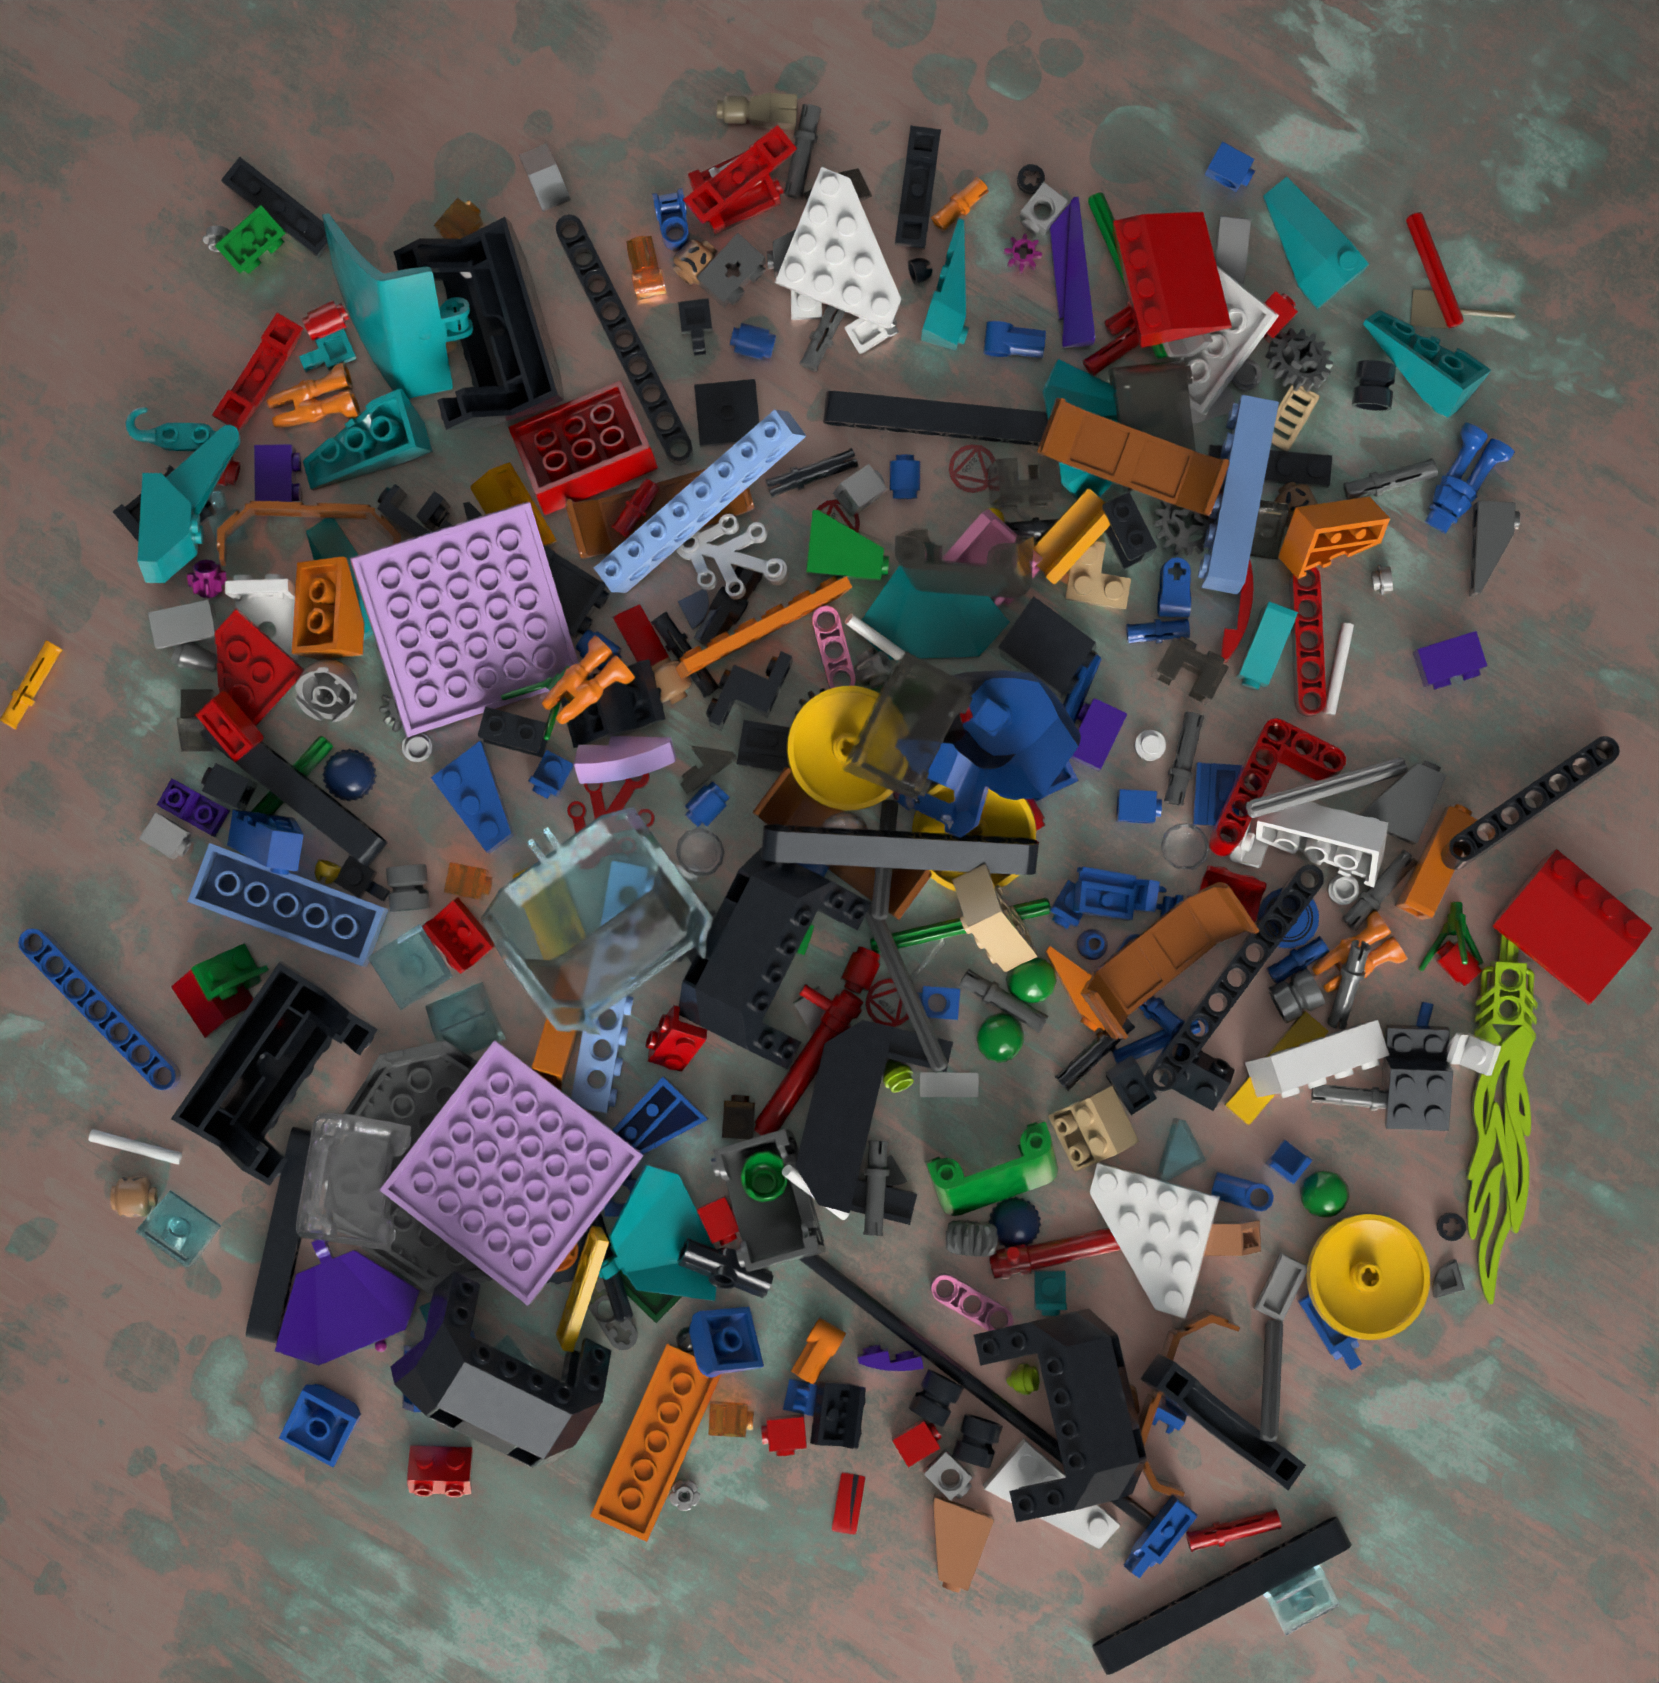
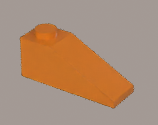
M1048 946L1045 953L1075 1010L1083 1016L1080 1022L1094 1032L1097 1028L1105 1031L1104 1026L1081 995L1082 989L1086 982L1090 981L1092 975L1051 946Z

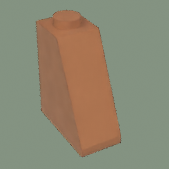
M1260 1220L1223 1221L1212 1223L1204 1256H1243L1261 1252Z
M934 1494L932 1501L938 1579L943 1581L942 1587L957 1593L961 1589L968 1591L994 1518L992 1515Z

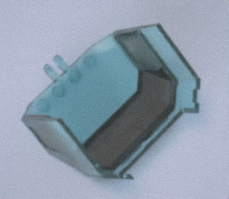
M633 807L601 815L562 844L547 827L542 831L543 835L555 849L546 856L536 841L531 839L526 842L539 861L503 886L480 918L503 962L557 1031L570 1032L571 1030L587 1031L588 1034L601 1035L593 1022L595 1018L694 946L703 959L705 957V943L713 917Z

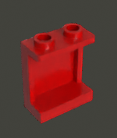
M743 153L734 156L713 167L720 168L726 165L727 163L733 161L734 159L738 158ZM711 168L702 172L697 169L688 173V180L693 191L712 178L709 172ZM768 174L761 180V183L752 187L739 199L711 218L708 223L714 236L781 205L779 195L784 192L777 177L771 178Z

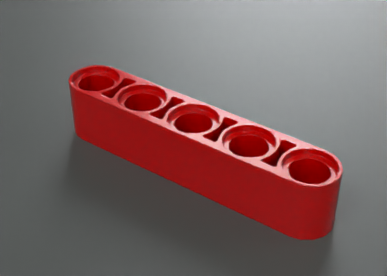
M1316 566L1306 570L1312 577L1311 586H1302L1293 573H1291L1289 578L1290 609L1298 612L1291 629L1294 701L1296 710L1306 717L1315 716L1326 705L1321 576ZM1301 602H1308L1312 605L1314 609L1312 617H1304L1300 614L1299 604ZM1306 632L1313 635L1315 638L1313 648H1306L1301 644L1300 636L1302 633ZM1310 663L1314 665L1317 671L1315 678L1308 679L1304 677L1301 671L1303 664ZM1305 694H1312L1317 698L1318 706L1316 709L1310 710L1304 706L1303 697Z

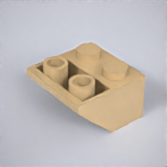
M1113 1086L1091 1094L1048 1115L1075 1172L1117 1155L1139 1142Z

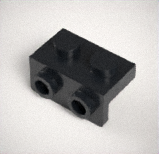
M1177 1045L1173 1057L1175 1060L1183 1062L1187 1056L1186 1049L1181 1045ZM1200 1050L1171 1089L1214 1111L1231 1084L1235 1070L1226 1061L1214 1058ZM1164 1071L1159 1082L1167 1085L1168 1075Z
M818 1381L810 1443L820 1446H841L849 1449H858L862 1434L861 1424L863 1408L866 1403V1388L851 1383Z

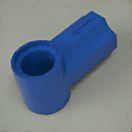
M988 321L986 322L983 353L994 357L1018 355L1043 358L1046 330L1019 328L1007 322Z
M1221 1172L1216 1173L1211 1195L1218 1196L1220 1201L1261 1212L1271 1207L1274 1198L1272 1190L1262 1183ZM1257 1188H1262L1267 1193V1201L1261 1206L1253 1205L1250 1200L1252 1191Z

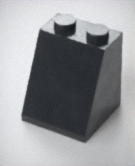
M1034 596L998 646L1002 659L1024 673L1034 674L1053 693L1061 698L1065 692L1069 694L1073 692L1080 681L1077 675L1081 668L1084 666L1088 669L1098 655L1094 651L1096 649L1095 641Z

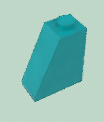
M1270 601L1261 609L1236 676L1242 679V685L1254 690H1259L1260 686L1265 688L1269 685L1298 612Z

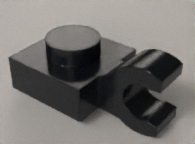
M709 298L678 302L682 335L691 334L694 356L706 355L704 332L713 331Z
M350 855L342 866L338 877L333 881L359 898H362L365 891H367L377 899L385 902L388 894L391 892L373 881L377 874L375 870L363 865Z

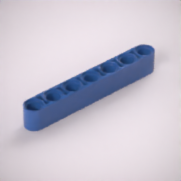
M33 928L22 932L18 941L22 953L152 1087L158 1090H169L178 1085L181 1079V1072L178 1066L49 933ZM37 934L42 939V946L34 952L29 947V940L33 935ZM59 956L63 960L64 966L61 972L55 974L51 970L50 964L53 958ZM80 978L85 983V991L80 996H77L72 991V984L76 979ZM98 1001L104 1002L107 1008L106 1014L102 1018L96 1017L93 1012V1007ZM120 1023H124L128 1028V1035L124 1040H119L114 1032L116 1026ZM141 1045H145L150 1051L149 1059L144 1063L140 1062L136 1057V1051ZM163 1067L169 1069L172 1076L170 1082L166 1085L160 1083L157 1076L159 1070Z

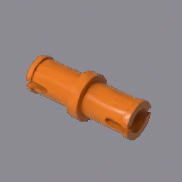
M975 177L959 194L954 193L950 197V202L941 210L931 216L932 222L940 231H946L961 215L966 216L970 212V207L989 192L988 187L980 178Z

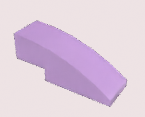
M611 736L609 745H578L574 767L580 784L620 781L641 776L670 765L676 761V754L671 737Z

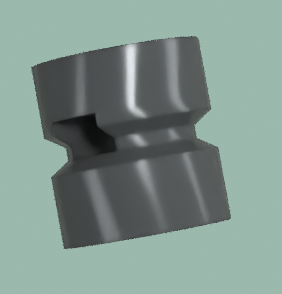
M426 864L386 868L387 885L393 889L388 894L390 912L430 908L429 891L424 889L423 886L428 882Z
M1307 968L1292 975L1290 983L1283 980L1268 988L1272 1001L1286 1024L1301 1017L1303 1009L1312 1011L1325 1004L1324 997Z

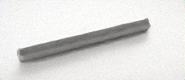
M1398 757L1251 800L1246 804V809L1251 818H1256L1396 777L1407 772L1408 768L1405 764V759Z

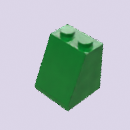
M819 510L812 511L807 575L836 576L837 578L847 576L848 579L881 582V575H888L890 556L883 555V547Z

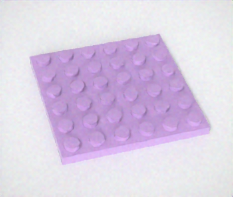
M530 502L521 503L350 558L407 737L483 713L485 707L495 709L547 692L549 690L543 688L504 701L501 699L502 694L542 682L549 677L553 679L557 673L561 674L567 665L571 667L574 664H579Z
M494 1040L384 1183L380 1191L529 1306L644 1155L498 1041Z

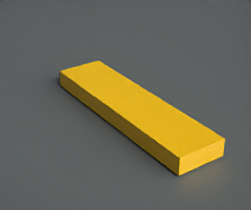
M1303 1011L1302 1016L1297 1018L1265 1057L1281 1050L1295 1046L1299 1047L1300 1044L1311 1042L1317 1038H1324L1329 1031L1309 1013ZM1248 1076L1224 1105L1243 1122L1250 1125L1275 1094L1257 1098L1251 1077Z
M591 1226L556 1331V1337L563 1351H574L609 1244L602 1227Z

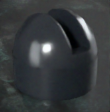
M915 258L908 261L909 274L914 284L924 282L932 276L933 269H927L926 267L931 264L929 260Z
M689 1326L678 1332L676 1342L681 1350L693 1352L691 1341L688 1348L682 1345L689 1334Z

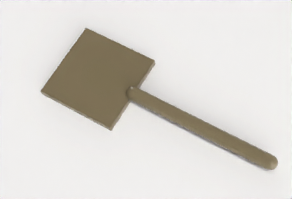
M1413 289L1410 325L1447 329L1433 291ZM1460 308L1463 315L1511 319L1516 316L1513 312Z

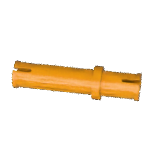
M47 640L44 641V645L18 689H13L10 694L13 697L0 717L1 722L15 730L17 729L28 707L34 705L35 701L33 699L58 656L62 653L63 650Z

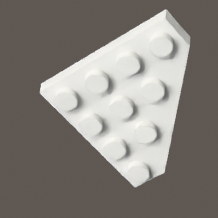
M821 167L775 284L890 329L900 306L901 297L852 181L846 176Z
M1217 266L1232 328L1211 332L1210 335L1213 342L1194 356L1175 357L1176 365L1179 366V396L1203 415L1208 413L1279 316L1219 266Z
M1098 1162L1090 1189L1092 1199L1155 1310L1186 1319L1219 1197Z

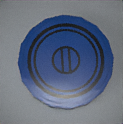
M1282 888L1272 891L1261 901L1257 922ZM1284 897L1282 901L1283 908L1288 912H1295L1296 902L1294 899ZM1313 899L1277 947L1293 949L1306 944L1314 936L1319 926V911ZM1267 921L1264 925V931L1268 936L1276 937L1278 927L1275 923Z

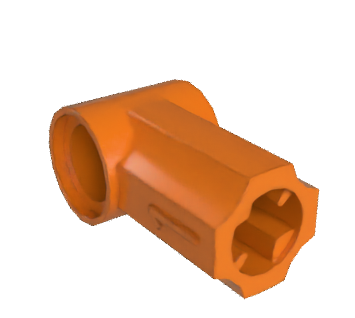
M819 1317L806 1339L807 1344L792 1367L791 1372L814 1385L830 1356L833 1357L838 1350L846 1332Z

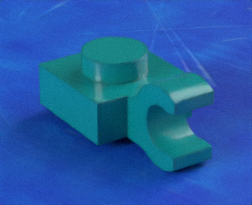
M344 328L315 340L319 349L299 356L305 373L318 368L323 363L326 364L329 371L339 363L345 362L346 364L357 359Z

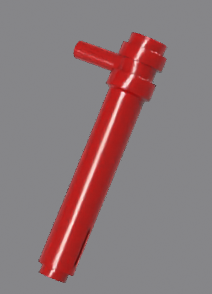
M804 984L800 990L799 995L825 1011L820 1017L821 1023L756 1119L754 1130L762 1136L779 1131L817 1074L824 1044L852 1027L851 1021L853 1018L857 1019L862 1012L861 1006L864 1002L852 992L843 989L840 994H836L830 1000L807 984Z
M1108 1227L1029 1246L1025 1244L1015 1245L1007 1251L1005 1248L998 1249L995 1254L989 1256V1261L994 1279L1002 1278V1280L1012 1279L1011 1275L1020 1274V1276L1032 1274L1033 1270L1120 1251L1121 1248Z

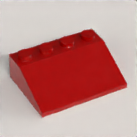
M1204 212L1141 214L1113 221V237L1140 348L1232 328Z
M621 380L508 427L544 515L566 507L565 503H567L568 499H571L573 503L579 502L658 469L651 447Z
M1555 849L1540 861L1492 925L1587 1005H1590L1653 929L1558 849Z

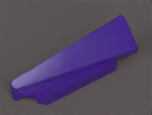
M1078 196L1073 197L1070 204L1049 229L1058 320H1063L1062 348L1091 346L1095 342L1094 320Z

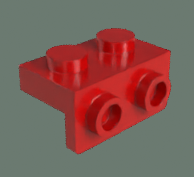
M1208 865L1201 879L1198 893L1218 882L1226 883L1232 889L1253 922L1256 923L1261 899L1266 890L1267 883L1260 881L1254 876H1244L1231 872L1225 867Z
M459 897L452 900L434 918L422 925L428 940L440 949L445 955L447 963L460 974L473 967L497 946V943Z
M673 1005L667 1014L661 1016L657 1028L649 1032L645 1047L649 1049L648 1062L664 1066L669 1070L682 1072L707 1040V1029L679 1021L680 1007Z
M410 1446L407 1472L409 1492L421 1497H428L432 1494H446L449 1497L455 1498L470 1495L472 1492L473 1448Z

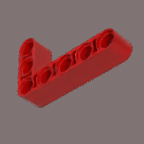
M1273 718L1268 720L1257 735L1209 837L1208 843L1211 851L1218 856H1228L1236 849L1252 820L1248 815L1246 804L1263 796L1278 762L1319 781L1336 776L1342 771L1346 765V756L1343 751L1282 719ZM1268 733L1275 735L1278 741L1271 739ZM1296 747L1303 749L1306 755L1299 753ZM1256 758H1259V759H1262L1263 761H1265V763L1267 764V766H1264V765H1261L1260 763H1258V761L1256 760ZM1323 761L1329 762L1334 769L1328 768ZM1244 783L1252 785L1255 791L1246 788ZM1233 808L1240 810L1243 816L1236 815ZM1221 834L1229 836L1232 842L1225 841Z

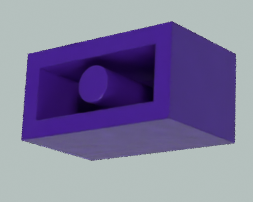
M292 444L254 445L255 501L301 502V485L296 483V471H301V455L296 453V449Z
M1477 631L1422 647L1412 652L1423 687L1432 685L1434 690L1452 685L1450 679L1462 676L1463 681L1481 675L1480 670L1488 666Z
M1093 698L1090 704L1084 702L1077 719L1082 721L1078 728L1081 740L1071 759L1099 772L1123 725L1127 713L1096 698Z

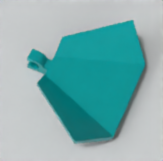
M1060 359L1056 360L1042 390L1048 419L1056 398L1066 399V402L1085 411L1142 432L1145 427L1157 426L1164 422L1162 410L1140 414L1138 405H1134L1128 392ZM1056 460L1060 482L1076 500L1087 488H1090L1101 497L1113 483Z
M922 542V566H898L861 619L917 660L979 657L1010 623L961 563L953 564L952 566H935V542ZM867 640L878 652L882 651L876 645ZM885 653L890 660H895L894 658H892L891 656H889L887 653Z
M645 1165L609 1234L612 1245L610 1248L614 1255L602 1262L598 1277H603L604 1280H607L621 1269L638 1291L715 1301L717 1287L709 1282V1277L678 1265V1255L687 1238L716 1249L679 1174Z

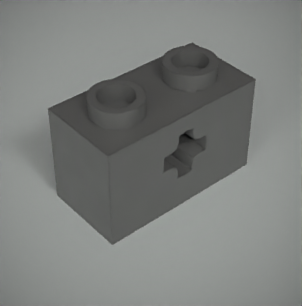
M737 233L696 279L700 283L699 286L725 308L729 303L734 305L741 299L745 293L743 288L750 280L754 283L762 276L766 270L763 267L766 264L765 256ZM738 267L739 277L732 275L728 278L727 269L735 270Z

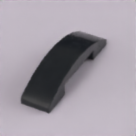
M910 126L895 245L925 249L941 129Z

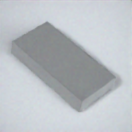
M1280 1252L1253 1308L1283 1323L1307 1273V1265Z

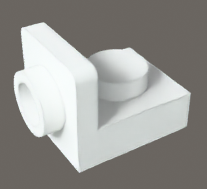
M791 290L792 320L822 319V302Z
M860 317L844 327L859 354L865 353L886 338L899 333L895 318L890 329Z
M1250 824L1243 839L1232 854H1230V861L1260 868L1268 844L1256 839L1255 834L1251 833Z
M1456 1033L1448 1044V1057L1446 1061L1451 1064H1460L1481 1074L1491 1076L1501 1046L1470 1033Z

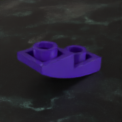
M172 778L156 804L213 837H216L230 812L227 808Z
M878 1344L862 1348L863 1353L857 1355L859 1364L879 1370L913 1371L924 1369L921 1354L914 1355V1350L896 1353V1359L890 1360L888 1348L881 1349V1345Z

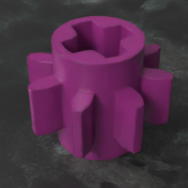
M1024 233L1022 239L1018 241L1011 237L1010 243L1013 248L1004 249V255L1011 256L1007 267L1015 265L1019 268V274H1022L1024 268L1028 266L1030 269L1035 270L1036 264L1033 259L1042 258V253L1035 251L1039 243L1038 239L1033 242L1027 240V233ZM1020 248L1026 249V259H1020Z
M213 560L198 561L192 566L193 572L187 573L188 587H193V593L203 598L217 596L222 592V585H225V581H227L226 571L221 570V564H217Z

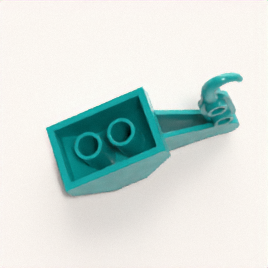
M140 407L131 411L127 416L125 424L129 436L136 441L148 442L167 451H195L167 477L162 473H142L137 562L146 583H165L197 555L198 544H203L204 529L203 525H200L199 515L229 461L239 447L241 438L237 428L232 425H225L218 431H214L209 425L204 423L170 422L150 430H140L135 426V420L140 414L148 412V408Z

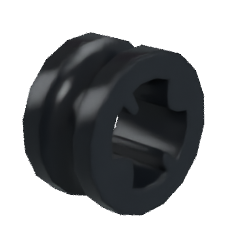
M1034 164L1022 167L1017 176L1019 189L1028 195L1035 194L1045 181L1043 170ZM1028 173L1031 176L1036 174L1039 177L1036 179L1038 184L1036 186H1033L1031 183L1024 184L1023 181L1026 179L1024 174Z
M1452 1212L1445 1213L1438 1219L1437 1231L1445 1240L1457 1241L1464 1236L1466 1223L1458 1214ZM1450 1218L1456 1219L1455 1223L1459 1224L1460 1228L1453 1231V1235H1446L1448 1231L1446 1229L1443 1230V1224L1449 1223Z

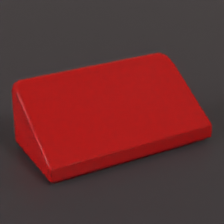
M640 604L612 617L637 662L649 659L652 667L669 657Z
M222 691L212 698L195 714L235 763L264 739L261 732L226 691Z

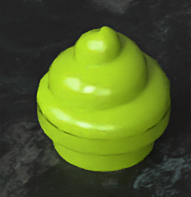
M890 1059L886 1063V1069L883 1073V1083L893 1093L903 1091L913 1084V1071L910 1066Z
M1019 1364L1016 1370H1013L1010 1376L1006 1378V1382L1016 1392L1022 1395H1030L1033 1391H1038L1039 1372L1035 1366Z

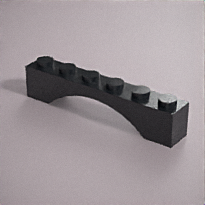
M1158 1353L1140 1378V1380L1263 1476L1289 1491L1305 1468L1306 1464L1277 1442L1261 1440L1260 1430L1230 1409L1194 1376L1171 1359Z

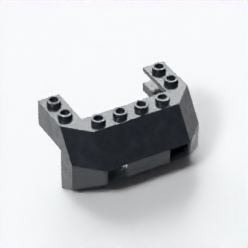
M506 217L461 239L419 238L393 251L398 271L409 268L430 267L433 272L434 281H443L447 300L459 297L464 298L469 303L470 312L468 318L472 321L473 332L468 337L460 339L473 387H465L455 391L456 397L440 398L437 400L446 430L493 426L536 413L564 400L560 370L529 266L514 228ZM454 307L453 310L454 313H456L457 309L456 307ZM458 324L459 330H461V324Z
M761 847L738 870L682 981L679 1015L788 1070L802 1042L763 1023L762 1020L817 911L858 931L871 902L797 863L764 860L761 858Z
M281 961L176 1110L171 1120L218 1146L242 1171L270 1186L274 1179L282 1173L287 1159L265 1136L269 1130L275 1127L284 1108L293 1101L296 1091L302 1082L311 1075L314 1065L322 1053L329 1049L332 1039L340 1044L344 1042L356 1054L361 1055L363 1050L372 1043L374 1034L378 1029L345 1002Z
M862 1020L824 1044L795 1165L818 1205L846 1213L854 1211L865 1214L867 1181L858 1179L886 1058L931 1069L915 1032ZM937 1038L949 1063L953 1042ZM946 1067L945 1069H943V1070H941V1071L947 1072V1068H948V1067ZM885 1185L883 1219L910 1225L917 1193Z
M453 1271L434 1288L423 1340L390 1366L394 1385L425 1416L532 1468L556 1461L576 1445L601 1406L612 1350L588 1338H584L580 1352L574 1349L573 1352L568 1351L565 1354L560 1381L470 1336L481 1284Z
M1088 1308L973 1335L980 1366L1038 1354L1066 1475L1065 1478L1026 1485L1009 1491L1016 1522L1071 1512L1131 1495L1147 1461L1118 1334Z

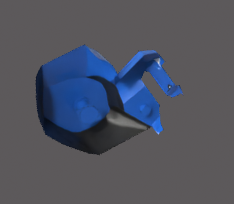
M995 670L963 672L951 675L908 738L904 740L899 739L895 749L899 750L907 758L913 771L954 790L955 801L947 803L913 787H904L899 795V800L896 802L908 811L915 809L942 822L945 825V832L961 838L979 825L988 789L1003 798L1011 800L1042 797L1079 747L1081 740L1080 732L1061 701L1049 687L1032 673ZM970 707L973 717L962 724L960 713Z

